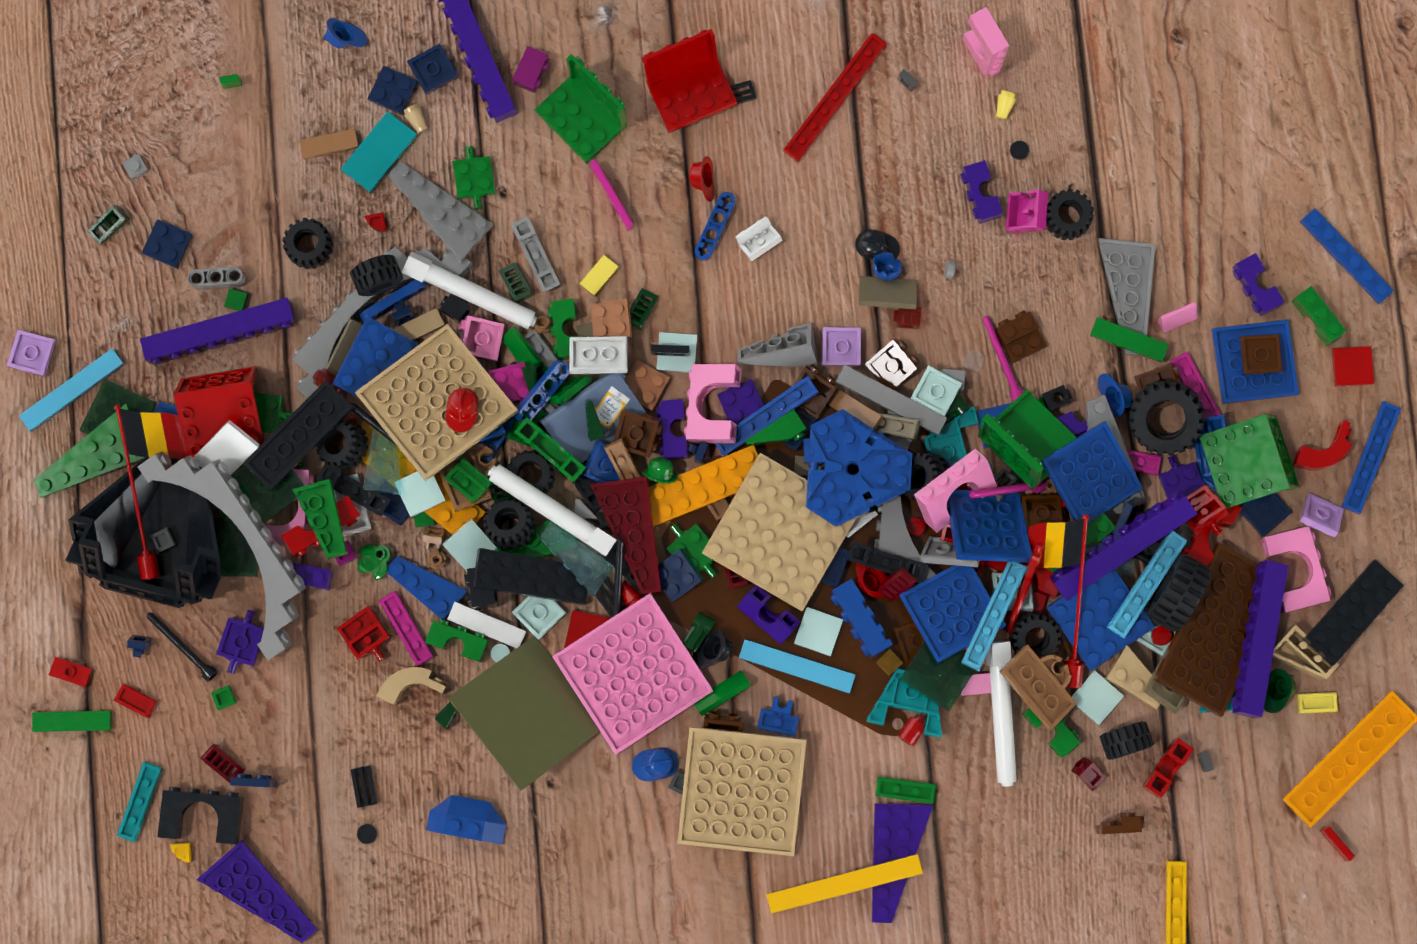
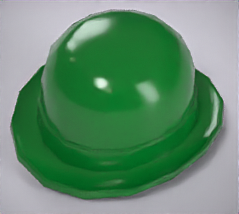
M664 457L653 458L649 462L648 468L642 471L645 477L661 484H671L678 479L677 474L673 471V464Z

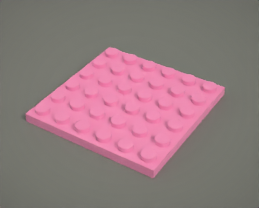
M651 593L552 656L615 755L713 692Z

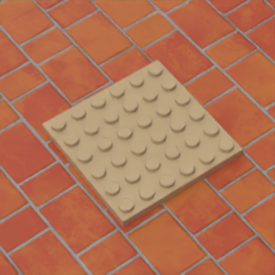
M448 324L355 392L356 396L425 482L518 412L517 408ZM458 388L471 389L478 397L475 424L466 432L453 431L446 422V408L449 395Z
M759 453L702 554L798 610L803 611L856 518L835 527L807 509V480Z
M690 726L677 844L794 856L807 739Z

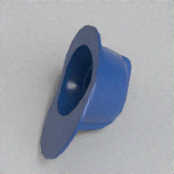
M336 18L327 20V30L323 38L335 48L340 49L347 45L362 47L366 44L367 37L357 26Z
M1101 374L1098 378V389L1101 395L1107 396L1115 415L1119 417L1123 414L1124 409L1132 405L1131 391L1126 385L1116 383L1109 374Z
M662 747L642 751L634 757L632 762L634 775L643 781L668 778L678 768L677 755L671 749Z

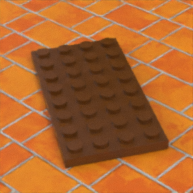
M1217 543L1213 551L1214 557L1208 565L1211 570L1208 586L1188 621L1185 622L1180 630L1175 632L1153 680L1215 715L1222 717L1236 689L1235 683L1239 677V662L1243 655L1242 644L1247 633L1245 626L1250 616L1249 605L1253 598L1252 587L1256 581L1255 569L1258 564L1225 545Z

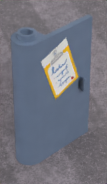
M606 373L539 422L550 437L582 463L589 458L596 440L606 444L614 440L623 409L639 414L647 413L624 381L626 379L624 373ZM587 399L592 400L605 434L604 437L594 441H590L588 438L585 400Z

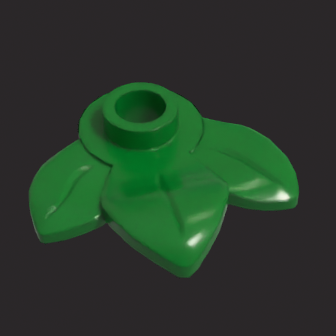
M367 544L359 550L363 557L358 562L357 569L361 573L372 571L374 579L378 581L388 570L387 562L391 558V551L385 545L374 546ZM382 551L383 556L379 558V552Z

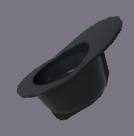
M868 229L861 232L856 238L855 246L857 252L867 259L873 260L877 254L882 252L892 253L895 259L899 256V243L889 234Z
M715 630L703 640L697 652H693L692 659L699 669H705L714 662L725 661L734 645L725 638L722 631Z

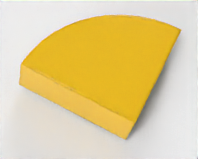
M191 842L170 844L173 854L178 859L184 862H192Z

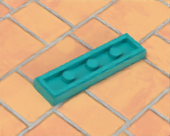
M143 762L119 827L118 837L132 842L137 841L163 770L162 767Z

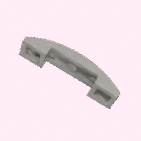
M527 216L512 223L513 231L543 293L561 285L529 217Z

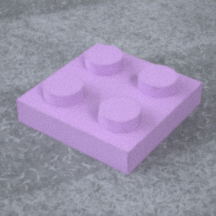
M823 327L822 366L846 365L860 367L861 328Z
M17 330L7 366L45 377L56 340Z
M1308 493L1305 497L1300 522L1335 538L1339 532L1344 509Z

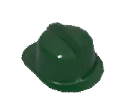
M1274 669L1270 672L1264 704L1265 711L1278 713L1285 707L1288 699L1296 692V682L1292 674H1288L1283 669Z

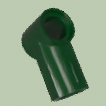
M960 392L956 394L945 415L947 419L944 424L970 409Z
M699 611L691 625L692 628L682 642L683 645L696 653L706 635L708 636L716 620Z

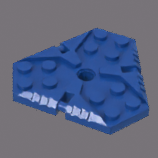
M844 409L811 425L809 463L811 464L810 470H808L806 508L822 519L838 527L870 511V507L874 505L878 507L911 490L912 453L883 434H877L872 427ZM869 438L875 441L872 446L866 443ZM818 464H825V469L818 470ZM851 465H856L859 471L857 474L851 475L848 473V468ZM870 493L872 498L865 501L863 495Z

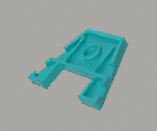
M971 407L944 425L938 436L931 433L925 437L923 441L926 452L928 450L934 451L955 463L965 457L967 453L960 429L979 424L975 407Z
M896 669L881 697L867 717V722L884 726L888 707L928 715L924 735L941 738L942 731L935 677Z

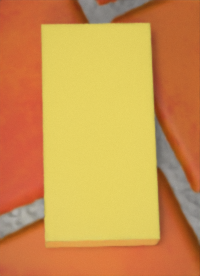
M603 255L580 282V285L595 297L619 267Z
M1337 692L1296 694L1298 714L1338 712Z

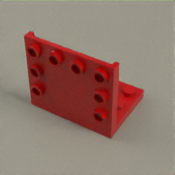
M712 29L702 30L695 36L685 37L678 43L666 45L661 50L649 52L641 58L647 88L668 133L738 105L719 64L715 35Z
M256 366L180 379L173 395L188 456L192 455L194 457L229 420L247 435L256 436L260 441V446L265 442L253 391V384L258 373Z

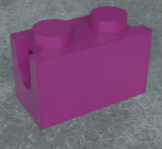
M527 46L513 76V84L535 93L536 88L539 89L542 85L543 78L541 77L544 71L547 72L551 62L549 61L548 54Z

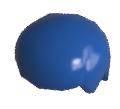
M882 252L873 258V272L879 279L891 281L900 275L902 271L900 259L896 260L892 253Z

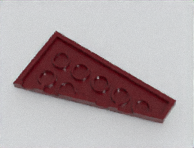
M640 477L590 484L616 541L619 538L624 541L623 555L641 593L662 592L648 478Z

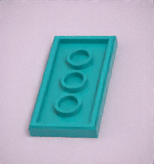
M387 111L340 170L371 193L417 137V134Z

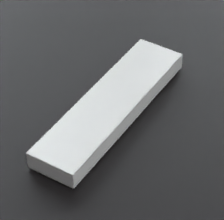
M454 602L447 620L515 648L521 645L526 633L525 630L457 602Z

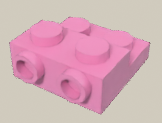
M466 316L464 320L461 319L459 324V331H462L461 338L459 339L475 358L496 362L498 360L504 324Z

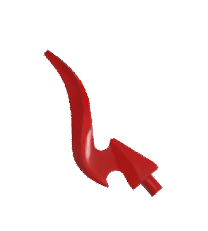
M1038 542L1030 557L1006 629L1007 633H1011L1030 588L1035 570L1042 556L1044 548L1042 543Z

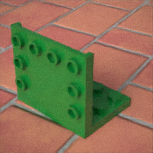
M571 54L566 58L570 77L537 106L534 111L587 164L627 127L626 109L624 102L618 96L615 98L611 94V89L605 83L601 84L597 80L598 76L592 70L588 71L584 67L585 63L578 56L575 58Z
M1028 389L997 417H991L987 413L981 420L978 437L1032 490L1048 476L1040 460L1077 438Z
M1263 414L1200 435L1219 499L1226 508L1283 490L1293 491L1300 489L1276 415Z

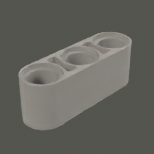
M238 267L195 269L188 274V282L197 290L237 288L245 284L246 276ZM239 273L240 278L237 281H232V276ZM221 275L220 281L213 282L214 276ZM197 276H202L201 282L194 284V279Z

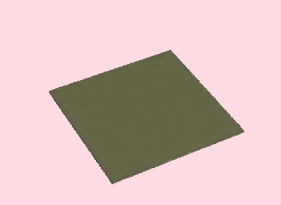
M535 636L448 697V700L520 791L600 731L559 666Z

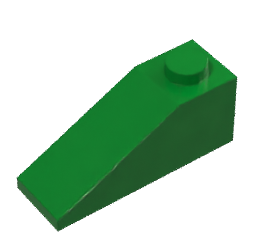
M793 409L745 440V444L747 446L790 442L793 439L798 441L805 436L806 427Z

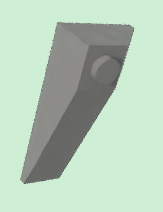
M812 323L791 327L783 335L778 336L774 334L766 342L758 341L738 349V364L801 367L817 363V348Z

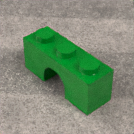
M1312 286L1291 301L1302 316L1306 315L1312 320L1316 327L1314 332L1325 346L1346 332L1345 328Z
M573 298L551 301V307L548 308L549 319H553L554 326H550L551 335L556 338V344L553 345L554 356H558L560 361L570 359V337H579L567 336L563 332L565 324L577 321Z
M441 619L438 622H432L425 643L445 650L450 640L455 638L461 639L464 644L461 656L482 663L489 641L485 639L486 635L475 632L474 635L467 633L468 629L458 625L456 629L449 626V622Z
M1030 708L1022 713L1034 729L1042 724ZM1064 718L1054 727L1055 736L1047 743L1060 758L1066 756L1080 743L1078 740L1079 735L1072 728L1069 730L1066 727V720Z

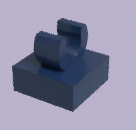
M401 302L394 304L396 312L392 313V316L397 326L415 318L409 305L403 307Z
M701 442L699 447L690 444L687 453L695 455L694 462L702 464L708 444Z
M132 635L127 640V648H133V657L141 658V655H144V650H147L151 645L152 637Z

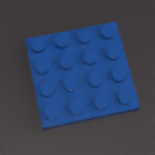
M367 316L332 385L358 398L355 394L358 389L419 344Z
M1288 320L1211 329L1222 404L1299 395ZM1279 334L1282 372L1243 375L1239 337Z
M1106 421L1101 422L1040 460L1073 520L1081 519L1083 515L1087 514L1090 516V519H1088L1089 523L1143 488Z
M954 490L947 501V510L950 515L949 521L957 560L1029 562L1032 553L1019 493H1007L998 502L996 501V496L993 498L990 496L970 498L969 493L973 490Z
M957 565L942 571L899 595L937 664L969 647L991 599L973 567ZM1004 620L1002 621L998 631L1006 627Z
M1115 569L1082 590L1077 653L1090 671L1120 652L1126 645H1130L1154 628V625L1143 610L1125 638L1120 637L1107 628L1130 592ZM1078 594L1067 601L1061 596L1046 607L1072 646H1074Z

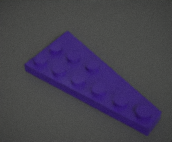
M874 804L873 866L916 855L933 805ZM907 878L872 887V922L892 923Z
M243 840L196 879L301 943L305 942L318 930Z

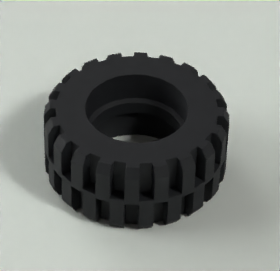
M1165 379V381L1161 382L1157 380L1153 381L1151 385L1147 384L1141 392L1137 393L1130 409L1129 423L1134 438L1136 437L1138 443L1141 446L1144 445L1147 451H1155L1157 455L1163 456V453H1168V456L1178 451L1179 453L1184 452L1185 448L1194 445V441L1200 437L1204 425L1203 405L1199 400V396L1196 392L1192 391L1191 387L1185 386L1177 380L1176 382H1172L1171 379ZM1164 400L1178 403L1185 413V422L1182 428L1171 434H1162L1155 431L1150 426L1148 420L1149 411L1155 403Z
M1180 554L1151 597L1146 611L1148 618L1172 632L1180 630L1194 612L1208 586L1211 577L1209 567L1186 554Z

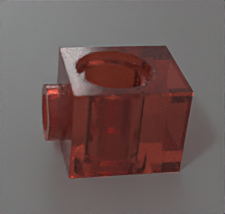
M916 307V309L898 308V310H894L893 321L896 322V327L918 330L922 307Z

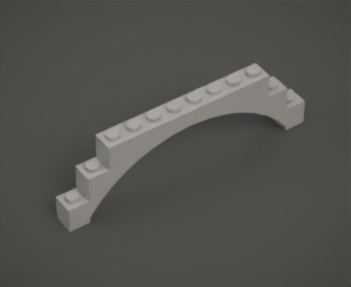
M394 246L392 250L388 249L384 255H394L402 272L408 258ZM425 247L415 252L431 260L432 264L462 278L473 267L467 258H464L459 264L456 256L451 251H447L443 255L442 261ZM402 273L403 280L398 285L373 296H359L356 289L354 292L350 291L345 297V302L341 306H336L332 311L333 315L328 320L325 319L320 324V329L307 338L305 346L295 351L292 360L309 374L307 377L304 376L299 380L297 384L299 386L296 389L308 398L325 380L328 382L329 372L325 371V368L349 319L355 320L365 308L379 297L399 286L414 281V278Z
M942 369V373L962 383L957 392L962 393L964 390L965 371ZM887 410V415H893V416L901 417V416H899V415H897V414H895V413H893V412ZM885 435V437H888L906 450H908L912 441L911 439ZM901 495L878 506L881 519L877 520L876 523L879 539H875L874 549L920 562V555L906 528L902 512ZM926 565L922 582L936 575L928 565Z
M163 451L154 454L138 466L148 483L154 480L168 482L196 492L220 508L246 538L259 565L266 597L264 631L261 642L257 645L267 660L273 658L292 645L290 636L282 628L299 617L296 607L289 600L306 589L303 579L297 575L293 569L292 562L282 553L281 546L274 541L271 531L264 526L259 513L252 508L249 498L242 493L238 482L231 477L224 462L218 459L200 469L198 461L192 455L172 465L171 459Z

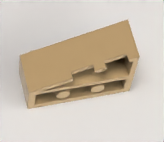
M1296 625L1290 626L1275 643L1273 659L1319 680L1327 679L1339 664L1336 663L1331 666L1303 640L1306 634Z
M1126 645L1118 654L1104 679L1152 710H1157L1160 705L1159 702L1143 692L1152 674Z

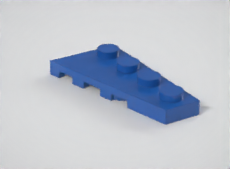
M398 556L388 566L387 573L441 620H444L450 614L454 602L459 603L468 593L467 590Z

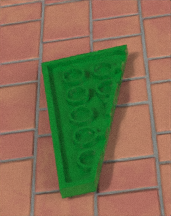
M124 404L120 409L130 410L129 404ZM117 413L112 414L34 479L40 498L127 465ZM129 454L131 464L145 458Z

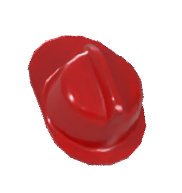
M705 156L702 162L690 164L689 181L695 189L702 190L706 200L711 202L714 199L713 164L711 158Z
M458 388L449 395L446 408V422L453 431L466 432L475 424L478 397L473 390Z
M856 563L857 584L861 592L875 598L883 597L878 592V587L887 578L885 572Z

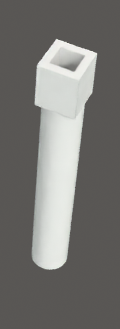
M412 251L401 272L420 282L424 280L523 328L528 329L529 326L533 328L537 317L534 316L536 312L432 264L431 260Z
M499 464L497 467L493 465L489 471V481L571 533L606 557L616 542L615 538L581 518Z
M1000 640L992 642L986 655V665L990 669L997 782L1007 787L1013 786V783L1017 782L1011 687L999 671L1011 660V644L1009 641Z

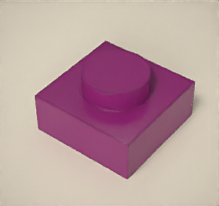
M348 540L345 541L348 554L335 557L340 567L357 558Z

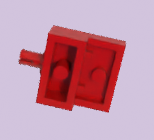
M1206 485L1187 496V499L1197 515L1185 522L1191 531L1197 536L1206 529L1211 528L1216 536L1219 533L1221 534L1223 530L1217 523L1226 517L1228 512L1220 499Z
M369 606L336 628L358 660L371 653L375 655L378 662L386 658L379 648L391 637Z

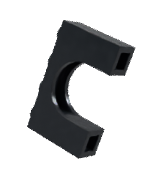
M169 787V790H163L157 837L181 839L183 817L186 810L197 802H205L211 805L217 813L216 843L236 845L239 843L244 797H239V793L227 792V796L219 795L220 791L208 790L207 794H202L200 789L188 788V792H181L179 787Z

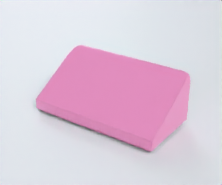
M1196 302L1162 315L1158 319L1162 332H1168L1198 318Z
M990 673L959 676L961 696L991 693Z

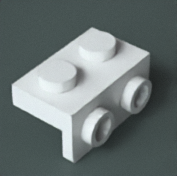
M767 216L758 220L736 236L739 247L751 261L783 241Z

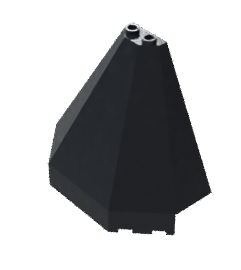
M145 457L131 469L147 550H152V553L157 555L160 571L159 577L141 580L137 556H140V552H143V546L128 472L68 519L73 544L65 561L69 564L78 565L80 567L79 571L90 579L94 577L99 580V585L102 588L176 608L184 607L185 603H190L191 605L199 603L203 598L208 600L213 598L221 579V569L211 502L196 492L179 485L155 480L148 483L138 466L149 458ZM170 458L172 465L180 461V459ZM169 527L176 545L158 553L150 535Z

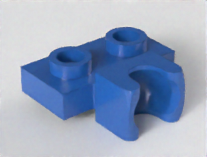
M774 697L771 711L761 709L757 728L795 737L799 717L790 716L793 701L789 700L785 708H780L778 706V698Z

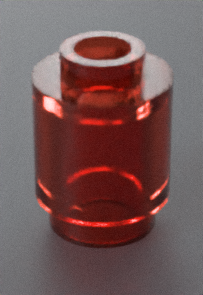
M318 369L312 377L314 385L319 387L326 380L337 392L339 391V388L332 385L336 376L327 369Z

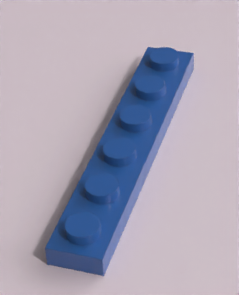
M1315 208L1300 221L1309 233L1377 304H1380L1394 291Z
M809 376L805 377L738 423L736 443H715L723 457L729 455L745 444V440L818 394V389Z
M1385 401L1381 402L1341 508L1358 515L1361 514L1401 408Z

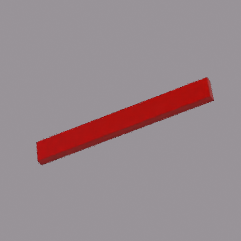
M874 33L870 34L783 149V152L797 162L800 161L886 47L887 43Z

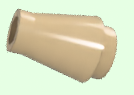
M414 104L404 110V117L418 134L428 129L421 107Z

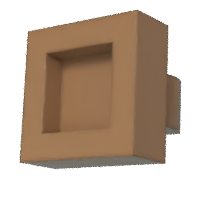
M426 527L422 542H426V549L429 548L430 543L436 544V550H439L445 537V530Z

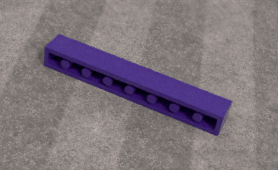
M438 0L439 3L443 1L445 8L442 10L446 19L450 18L452 21L450 28L453 35H458L460 41H457L460 51H465L467 57L464 60L468 69H473L474 74L471 75L475 85L479 84L482 91H479L480 97L483 102L487 101L489 107L486 110L490 119L494 118L495 122L498 123L517 115L468 0Z
M288 298L140 338L145 361L149 364L157 365L163 363V360L168 358L175 360L181 358V355L189 353V355L197 354L204 348L208 350L215 349L222 343L233 344L237 342L236 339H251L255 337V334H268L273 332V329L279 327L281 329L290 328L292 324L296 323L291 301Z
M1181 490L1171 493L1168 499L1153 505L1150 511L1138 515L1135 521L1129 525H1123L1119 528L1118 532L1112 536L1105 537L1100 544L1086 550L1082 590L1197 515ZM1080 564L1059 568L1050 576V579L1065 601L1078 594Z
M1265 560L1259 562L1256 566L1255 574L1257 576L1252 587V602L1249 605L1250 616L1245 626L1247 633L1242 644L1243 655L1239 662V677L1235 683L1237 690L1232 701V713L1254 719L1263 716L1288 565Z

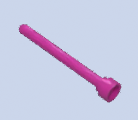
M985 316L983 317V323L1010 385V398L1014 402L1025 391L1018 387L991 319Z
M1044 479L1033 490L1026 483L973 490L970 491L969 496L970 498H979L1028 490L1034 493H1041L1046 490V481Z

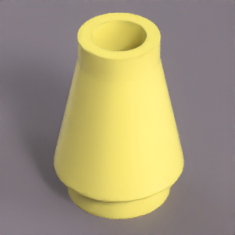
M1001 90V93L998 94L996 117L1007 120V116L1016 101V94Z

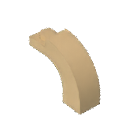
M410 667L399 670L388 677L376 696L393 705H397L404 690L412 685H426L442 694H445L448 687L444 686V681L436 677L431 680L433 671L420 667Z

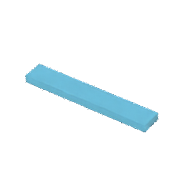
M110 349L20 414V419L28 430L32 432L118 370L124 363L114 349Z
M1174 531L1165 536L1108 624V629L1122 638L1126 637L1186 544V539Z
M1018 562L1007 563L965 653L962 664L977 671L980 670L1027 566Z
M744 640L739 655L740 659L846 693H850L855 674L748 640Z

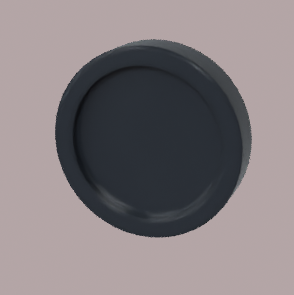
M1015 141L1011 145L1010 154L1014 159L1022 160L1028 155L1029 147L1025 142Z
M370 824L362 825L357 831L358 840L364 844L372 843L377 837L375 827Z

